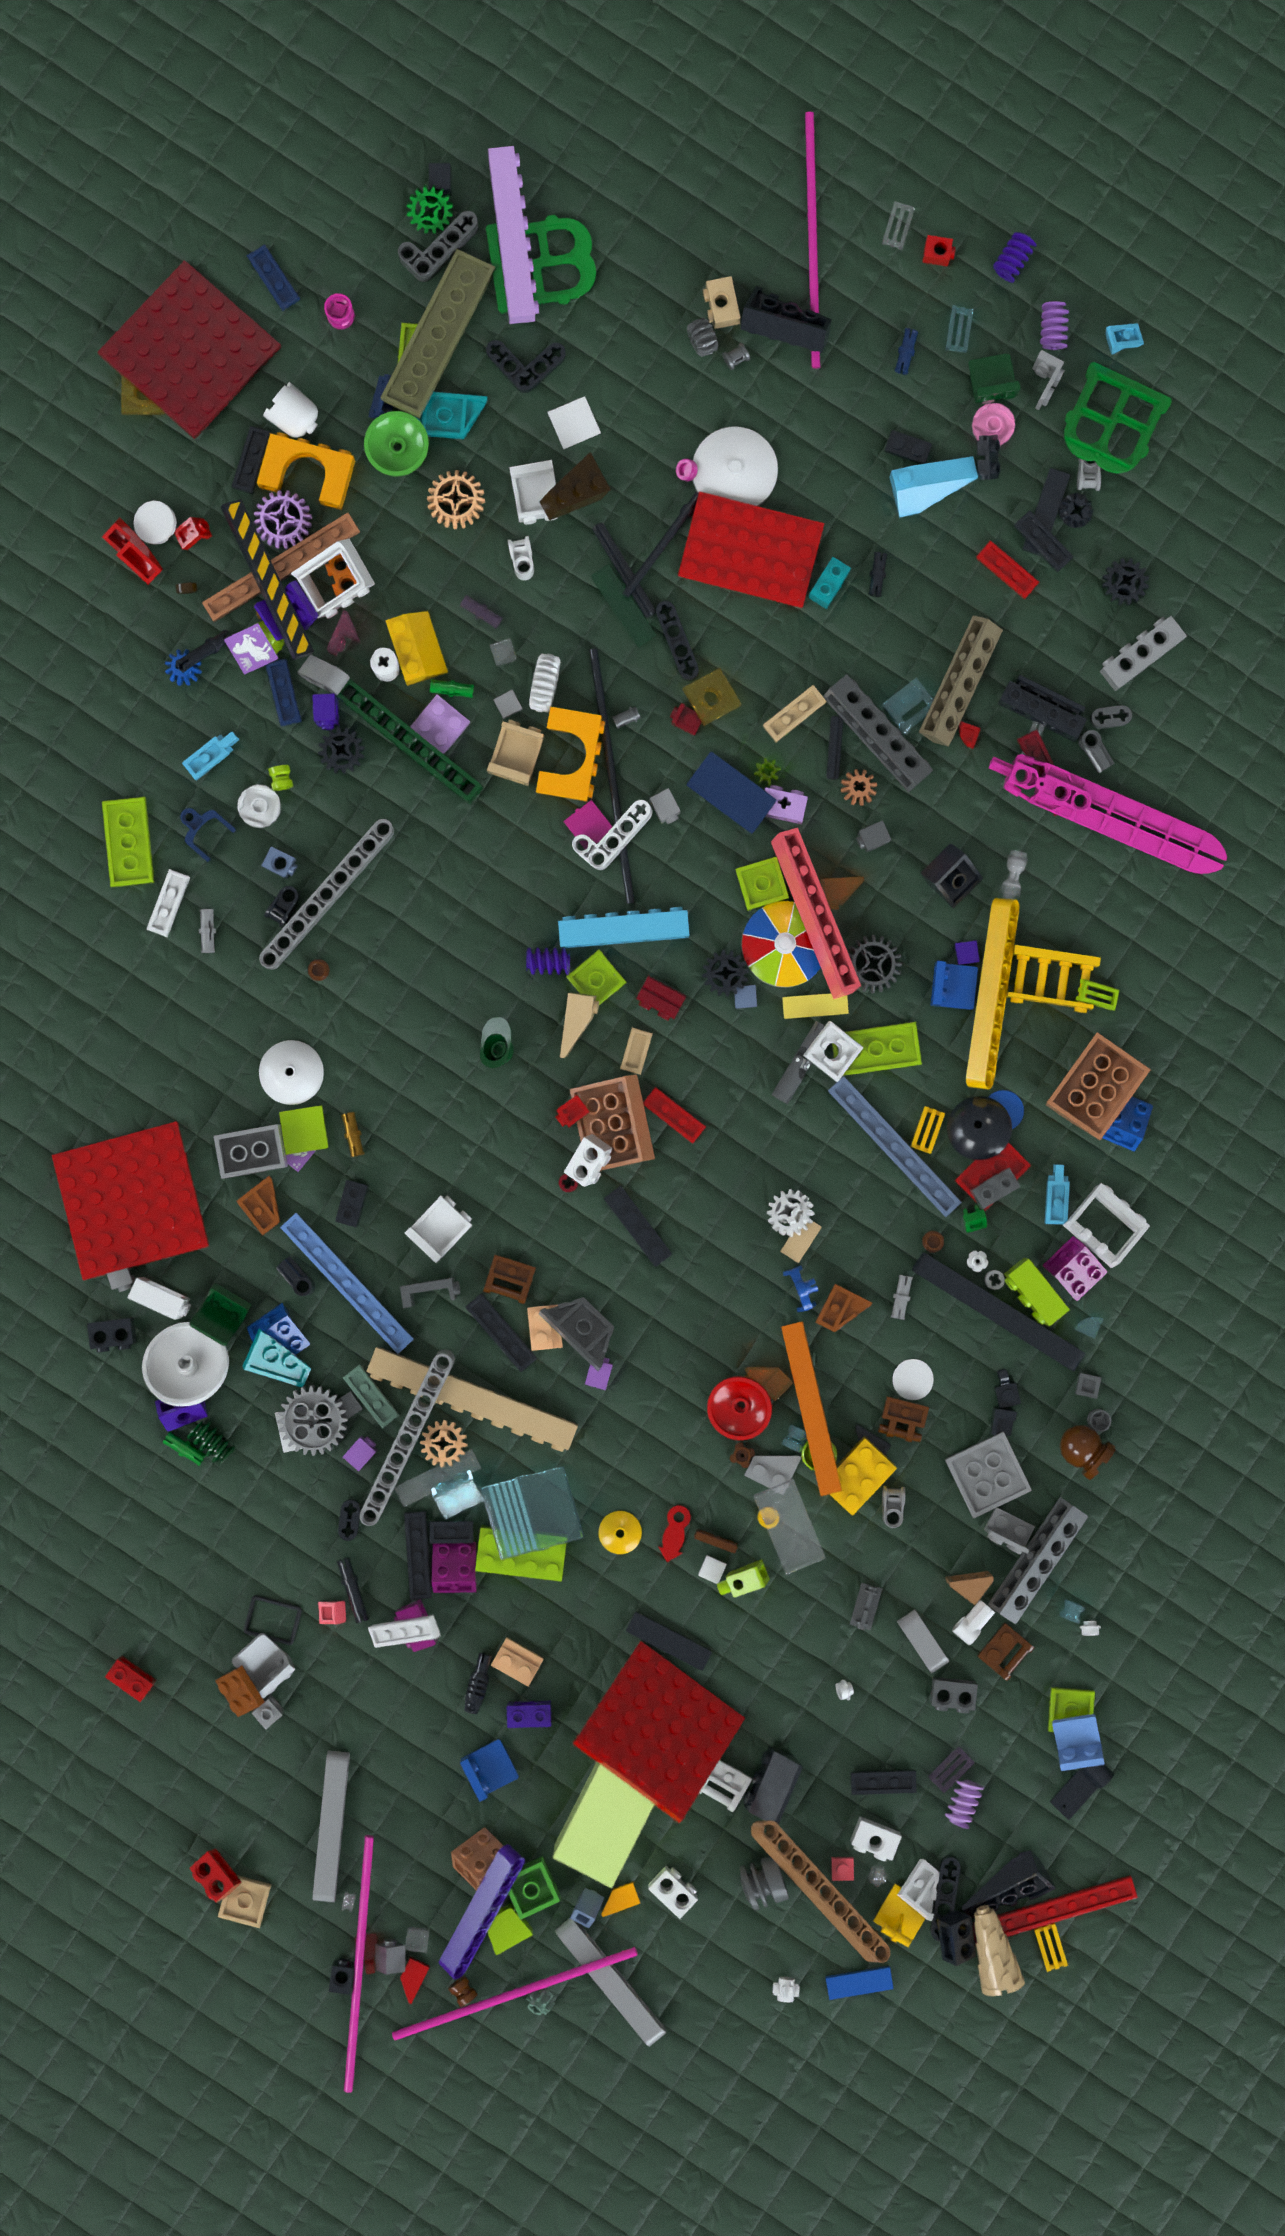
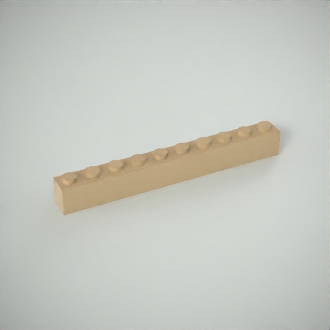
M377 1346L366 1372L371 1373L370 1377L375 1380L382 1381L384 1378L391 1381V1386L402 1389L403 1386L410 1388V1393L417 1395L430 1366ZM450 1374L435 1402L440 1405L443 1402L451 1404V1409L461 1413L463 1410L471 1412V1417L483 1421V1418L492 1420L491 1424L496 1427L503 1428L504 1425L512 1428L511 1432L520 1436H523L524 1433L532 1436L531 1440L543 1444L546 1441L552 1444L551 1448L561 1452L564 1449L569 1450L578 1427L576 1423ZM437 1376L429 1377L432 1384H440Z

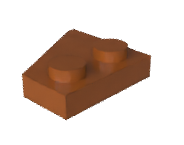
M271 1176L265 1178L236 1201L262 1235L280 1223Z
M834 1284L815 1322L836 1332L866 1308L870 1307L872 1302Z

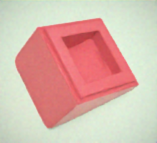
M345 1601L318 1602L319 1624H340L346 1622Z

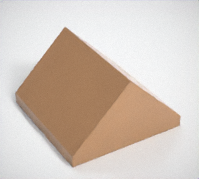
M989 1571L945 1577L946 1582L951 1588L974 1605H976L994 1581Z

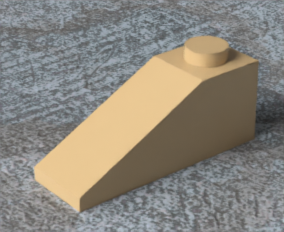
M568 993L560 1058L568 1056L593 1019L594 1014L598 1013L599 1001H596V996Z

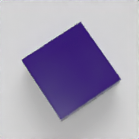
M977 941L955 943L957 965L980 962Z

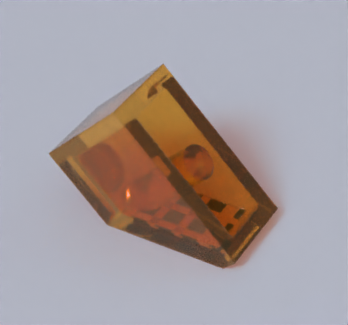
M864 877L820 879L819 882L830 909H839V906H842L864 882Z

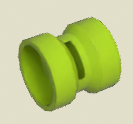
M280 765L268 769L269 776L273 780L271 783L273 791L286 790L293 787V782L289 778V765Z

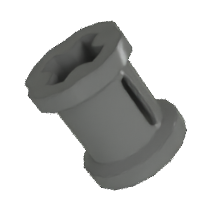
M742 343L738 344V347L732 351L722 353L724 361L730 370L735 369L734 366L750 360L748 351Z

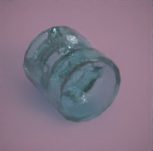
M790 1424L788 1428L789 1433L781 1444L801 1453L803 1442L807 1439L806 1431Z

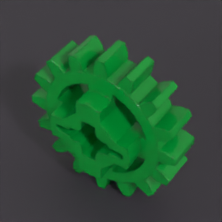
M424 185L423 191L417 188L415 191L416 196L410 195V200L413 202L407 203V207L411 209L407 211V216H413L410 223H417V230L423 227L426 234L429 229H432V232L436 234L438 227L440 230H444L443 223L450 224L448 217L453 216V211L449 209L453 207V203L447 202L450 198L449 194L442 195L443 188L436 191V186L433 185L432 189L428 190L427 185ZM419 201L421 209L416 212V204ZM427 206L429 208L434 207L433 213L431 211H426ZM444 206V215L441 218L439 210Z

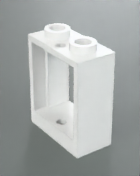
M145 1277L136 1278L128 1295L129 1299L174 1320L186 1316L191 1307V1304H189L190 1298Z

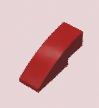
M120 517L102 536L118 552L116 555L148 585L163 570L149 548Z

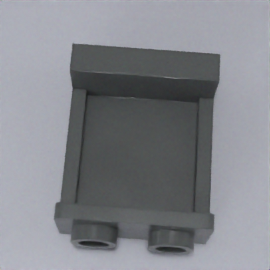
M454 1277L400 1286L403 1308L415 1305L413 1293L448 1288L450 1299L456 1300L457 1295L461 1294L459 1281H455Z

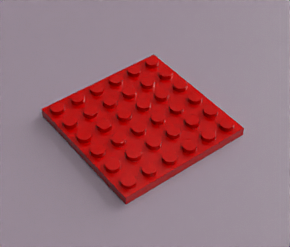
M177 1121L52 1155L84 1281L118 1270L129 1269L210 1247Z
M640 1641L573 1744L680 1823L745 1720V1717Z

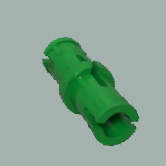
M431 679L430 693L446 694L449 697L454 695L472 698L474 684L455 682V680L441 681Z
M171 1431L163 1441V1444L177 1451L180 1457L185 1456L198 1466L201 1465L206 1457L205 1453L190 1445L191 1442L188 1440L185 1442Z

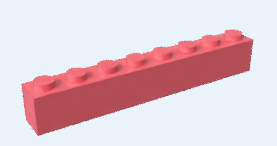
M794 828L778 833L771 841V844L832 997L837 999L853 994L861 987V984L799 829Z

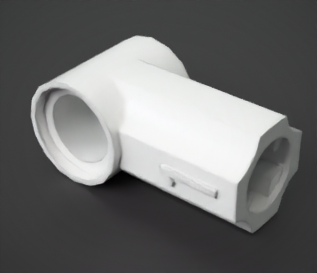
M979 1600L968 1615L962 1617L956 1623L952 1632L966 1644L971 1645L981 1633L982 1627L995 1612Z

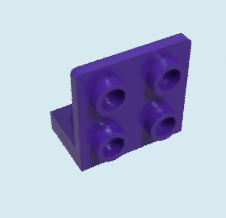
M295 580L286 586L285 591L303 629L307 630L319 615ZM265 600L256 603L254 608L275 640L283 639Z

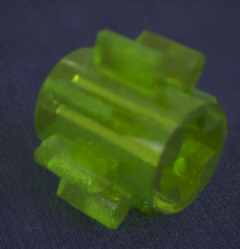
M764 758L762 765L756 763L759 771L754 772V776L760 777L759 783L767 781L768 786H770L772 779L778 781L779 778L775 775V772H779L781 768H775L776 760L770 763ZM765 767L773 771L769 777L766 776V773H762Z

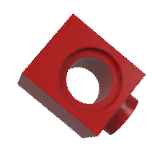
M927 235L922 263L948 266L950 259L954 260L956 247L952 246L953 239ZM937 247L943 248L945 253L939 255L934 249Z

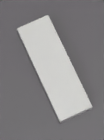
M169 869L147 930L168 937L190 880L189 876Z

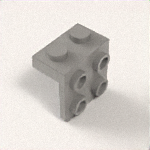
M260 1633L232 1658V1663L236 1668L243 1666L263 1699L268 1694L273 1693L277 1686L283 1680L288 1679L295 1670L291 1657L264 1633Z

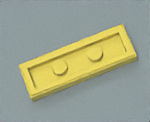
M831 993L782 997L784 1019L849 1014L847 995L837 999H833Z

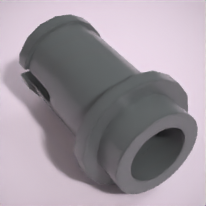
M630 706L629 710L612 716L617 729L633 721L638 722L637 720L641 718L636 706L633 708Z

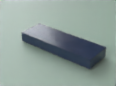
M265 244L247 255V258L282 311L300 300Z
M287 659L266 664L280 726L284 727L302 722Z

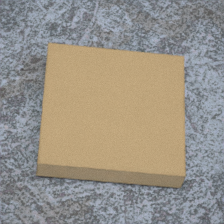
M238 1876L242 1883L222 1900L218 1917L260 1928L272 1884Z

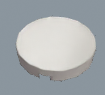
M150 501L144 503L139 507L134 517L135 532L140 539L149 544L158 545L165 543L176 529L175 513L163 502Z
M254 785L242 792L238 799L237 808L245 823L252 827L264 828L277 820L281 811V803L278 795L271 788L265 785Z

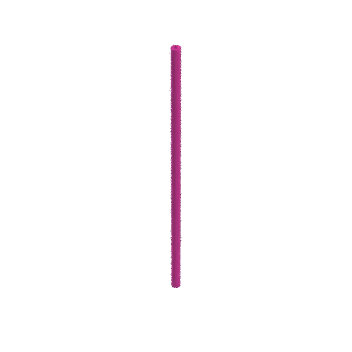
M806 112L810 310L819 314L814 112ZM811 351L812 368H820V352Z
M372 1835L365 1836L344 2084V2091L348 2093L353 2091L374 1841V1836Z
M636 1947L392 2032L393 2039L398 2040L637 1956Z

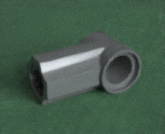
M1089 730L1080 736L1078 741L1079 747L1085 751L1097 773L1115 764L1097 731ZM1087 735L1094 738L1093 746L1086 744L1085 738Z

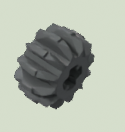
M696 319L688 324L687 333L690 343L699 356H708L717 350V337L707 319Z

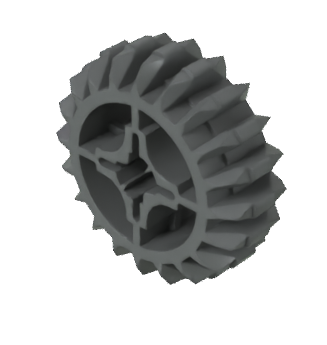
M875 935L871 936V942L868 941L867 936H864V944L856 940L855 944L858 948L856 949L852 945L849 947L850 951L853 952V955L848 953L860 984L864 985L862 992H866L868 986L870 987V993L875 992V987H878L879 992H883L882 985L884 984L889 989L891 987L888 982L889 980L893 983L897 982L893 974H901V971L895 969V967L902 966L901 962L895 961L901 958V954L894 956L893 952L898 948L895 946L890 950L889 946L892 941L889 940L884 945L883 936L879 938V942H876ZM877 947L882 949L884 953L874 956L866 948ZM861 952L865 965L857 971L856 957ZM889 957L890 971L885 976L881 964ZM882 958L876 965V970H873V968L864 970L870 964L869 959L874 961ZM868 972L874 973L876 977L880 979V981H867L863 979L861 976Z

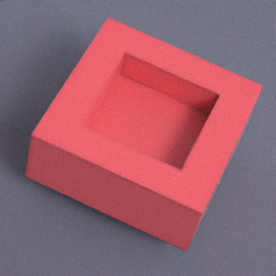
M831 1857L832 1881H854L853 1857Z

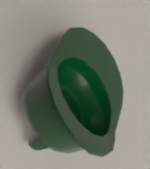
M491 1018L483 1027L480 1059L488 1068H498L512 1058L514 1053V1046L511 1042V1027L504 1018Z

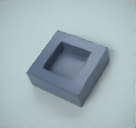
M755 985L744 986L743 989L736 988L737 994H734L735 1009L757 1007Z

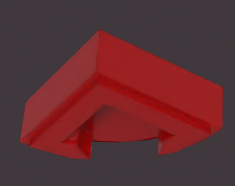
M961 721L959 724V736L963 743L973 749L981 728Z

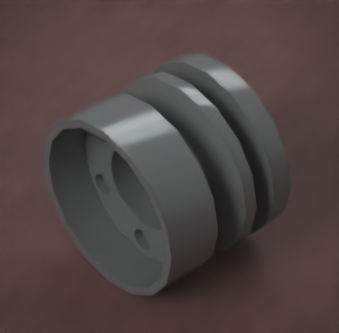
M771 1856L761 1859L762 1869L759 1871L753 1862L750 1863L752 1871L750 1874H748L745 1865L739 1867L743 1891L754 1911L760 1909L757 1899L761 1898L764 1907H768L767 1896L769 1895L772 1896L775 1903L789 1899L779 1865Z

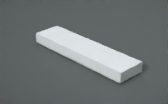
M434 1615L374 1624L368 1627L375 1648L436 1639L441 1636Z

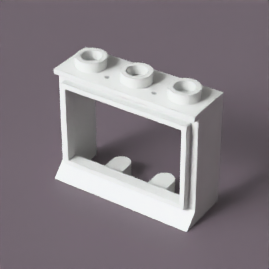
M350 539L337 541L291 573L297 578L306 596L318 613V618L326 616L329 619L338 614L337 609L350 606L354 603L353 599L355 597H363L370 592L369 588L375 585ZM341 553L357 583L326 604L309 574Z
M1100 1183L1093 1188L1091 1193L1063 1226L1110 1268H1113L1120 1264L1150 1225L1146 1223V1219L1142 1215L1130 1209V1205L1126 1201L1119 1199L1113 1194L1114 1192L1109 1186ZM1094 1198L1134 1232L1116 1255L1108 1250V1246L1105 1243H1100L1092 1236V1232L1089 1229L1083 1228L1076 1221Z

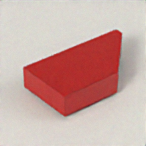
M411 1956L405 1966V1972H402L400 1977L408 2003L412 2004L430 1967Z

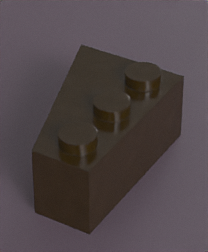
M591 452L540 500V504L549 521L600 501L611 490Z

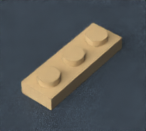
M812 685L763 724V727L772 739L778 742L827 701L815 686Z

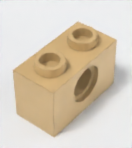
M732 276L706 281V289H703L705 302H709L710 310H707L709 323H713L715 329L740 324V314ZM722 299L727 304L724 307H719L715 302Z

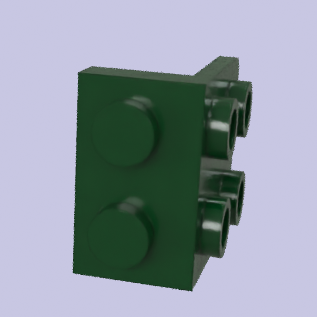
M1000 354L969 361L968 368L975 404L981 402L982 404H988L1002 398L1003 400H1009L1018 395L1020 383L1015 381L1011 356L1009 354Z
M214 1283L206 1300L193 1316L189 1325L218 1344L226 1346L244 1322L252 1305L226 1288Z

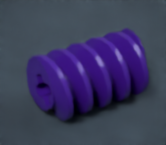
M1020 232L1013 233L1012 239L1007 243L1008 247H1004L1003 254L999 255L998 261L993 265L996 273L1010 283L1015 282V279L1011 276L1012 274L1015 276L1019 275L1016 267L1024 268L1021 260L1025 262L1029 260L1025 253L1033 254L1034 251L1030 246H1037L1029 236Z
M528 947L526 971L530 969L531 974L534 975L538 969L540 975H543L545 969H547L548 974L552 975L553 970L556 969L557 974L561 975L562 969H564L566 975H569L570 952L567 954L565 948H562L561 953L558 954L557 949L553 948L552 954H550L548 948H545L543 954H541L539 947H537L535 953L532 954L531 948Z

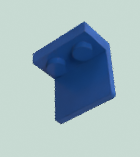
M936 961L930 1005L968 1010L974 1009L978 968Z
M1131 1097L1102 1138L1135 1151L1143 1140L1153 1105Z
M282 1303L247 1327L252 1341H254L260 1328L295 1355L310 1345L308 1339L292 1321L287 1308Z
M500 1739L462 1757L460 1761L479 1802L488 1798L489 1793L519 1777Z

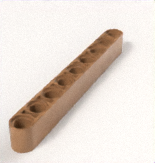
M771 1820L753 1823L751 1827L753 1838L860 1955L868 1962H886L890 1957L889 1946L778 1824Z

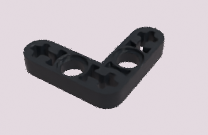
M492 340L486 347L489 360L521 393L532 391L566 357L564 346L556 342L550 344L532 362L524 367L501 341ZM492 347L496 349L500 347V354L505 357L502 361L496 353L492 355ZM553 349H554L555 351L561 350V351H560V356H561V357L558 358L557 356H554V357L551 359V363H552L553 365L550 366L548 360L545 359L544 357L547 356L548 359H549L550 357H552V355H553V354H552V350H553ZM508 361L516 364V369L513 372H507L504 369V365ZM537 363H544L547 366L546 371L537 373L534 369ZM531 370L533 376L528 381L529 386H520V379L523 378L524 380H526L527 378H529L530 373L528 371Z

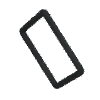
M257 1595L253 1596L244 1626V1633L256 1637L260 1634L248 1630L255 1601L259 1600L298 1610L290 1641L267 1635L272 1641L292 1645L302 1612L301 1607Z

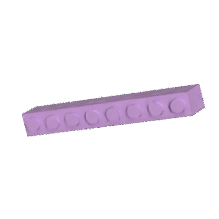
M514 146L489 148L488 160L509 324L534 322L535 314H539L538 301L533 299V293H536L535 279L531 280L530 272H534L532 258L528 259L527 251H531L530 238L525 237V230H528L527 216L523 217L522 209H525L524 195L520 196L519 188L523 187L522 175H517V167H520L519 153H515Z

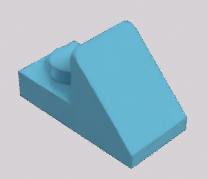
M1138 323L1106 327L1105 335L1111 354H1115L1124 348H1134L1144 344Z

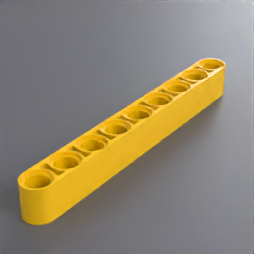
M995 898L991 905L966 1074V1084L968 1087L991 1089L994 1083L1019 916V902L1016 899Z

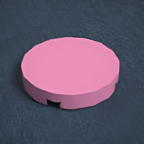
M985 404L978 409L973 417L972 429L977 440H979V436L997 435L1000 445H1003L1014 433V415L1003 404Z

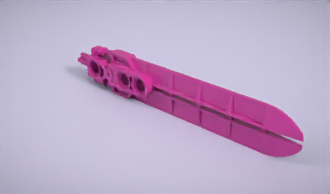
M1018 754L1012 764L994 756L989 763V769L1006 776L1003 787L1014 796H1020L1033 805L1193 873L1206 874L1223 868L1224 865L1197 854L1199 850L1224 861L1227 859L1223 846L1210 833L1052 764L1034 760V757ZM1036 764L1043 766L1044 773L1039 777L1037 770L1027 765L1032 766ZM1019 769L1025 771V778L1022 781H1018L1015 776ZM1017 786L1027 790L1034 787L1035 794L1028 797ZM1058 786L1064 788V795L1060 798H1057L1055 795V789ZM1081 794L1084 797V802L1082 805L1076 806L1074 802L1075 797ZM1091 803L1103 809H1106V813L1104 814L1100 811L1090 808ZM1111 812L1136 822L1135 826L1111 817ZM1140 825L1164 834V839L1139 829ZM1169 838H1173L1177 841L1194 847V850L1190 851L1186 848L1169 842Z

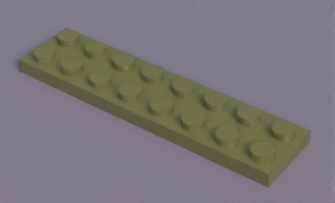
M456 249L381 395V400L420 419L493 276L494 266Z

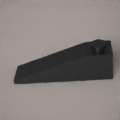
M1029 1850L1020 1853L1018 1857L1008 1862L962 1906V1910L971 1918H975L974 1913L977 1912V1908L980 1906L988 1905L994 1911H997L1001 1905L1010 1904V1906L1018 1904L1017 1900L1026 1897L1033 1900L1056 1889L1041 1860Z

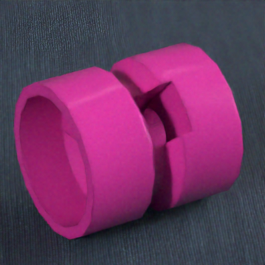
M338 293L327 298L324 310L331 326L336 329H346L351 326L355 313L350 299Z

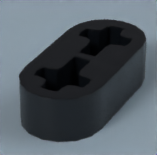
M348 1499L341 1506L338 1534L345 1541L353 1540L359 1531L361 1505L357 1500ZM350 1503L353 1504L354 1508H357V1511L352 1513V1518H348L349 1511L345 1510V1507H348ZM348 1522H351V1529L354 1530V1533H351L350 1536H346V1532L342 1530L347 1527Z

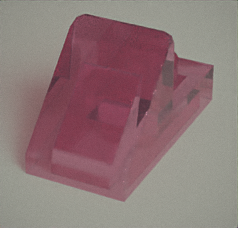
M345 610L342 612L327 647L328 653L337 656L338 652L343 651L346 645L345 637L361 643L350 615Z

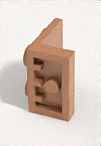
M483 1828L451 1852L452 1865L477 1891L493 1859L503 1845L486 1828Z

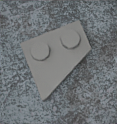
M754 1455L744 1476L784 1494L802 1457L799 1455Z

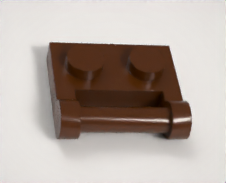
M494 1255L483 1292L497 1293L519 1300L518 1303L525 1304L536 1267ZM494 1278L523 1286L522 1292L494 1284Z
M1004 1622L977 1656L1008 1681L1012 1677L1010 1674L1028 1652L1031 1653L1035 1647ZM1017 1643L1021 1644V1649L1004 1669L1001 1668L999 1664Z

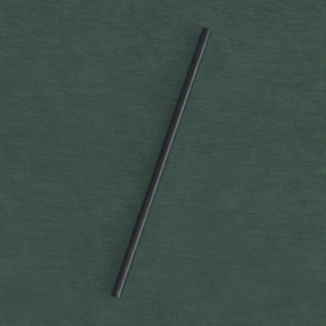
M594 648L590 649L589 653L598 714L602 716V721H605L602 741L614 822L616 824L622 817L598 649ZM626 845L619 853L626 903L632 904L635 903Z

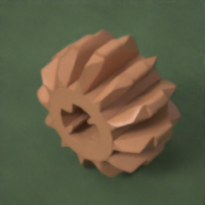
M855 769L854 777L848 772L846 774L848 780L843 779L841 784L847 786L841 788V793L848 792L844 800L846 801L850 797L853 798L851 805H855L856 800H859V805L863 806L864 799L870 803L872 799L869 795L875 796L877 793L875 790L870 789L877 787L876 782L870 783L874 776L870 775L866 778V770H863L862 774L859 775L858 769ZM855 783H856L857 785L863 784L862 790H864V791L861 792L860 790H858V791L856 792V791L854 790V788H855L856 785H854V784H855Z

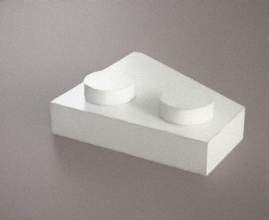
M920 1859L897 1895L925 1919L932 1921L934 1914H931L933 1900H936V1886L939 1881L940 1872L926 1860Z

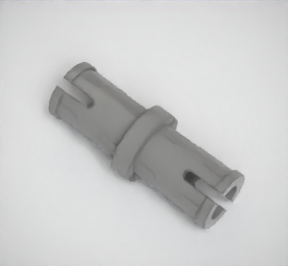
M214 909L200 910L201 929H199V934H201V953H215L214 933H216V929L214 928L213 920Z
M899 1275L897 1291L893 1295L895 1301L891 1315L892 1318L905 1319L907 1301H910L909 1291L913 1277Z

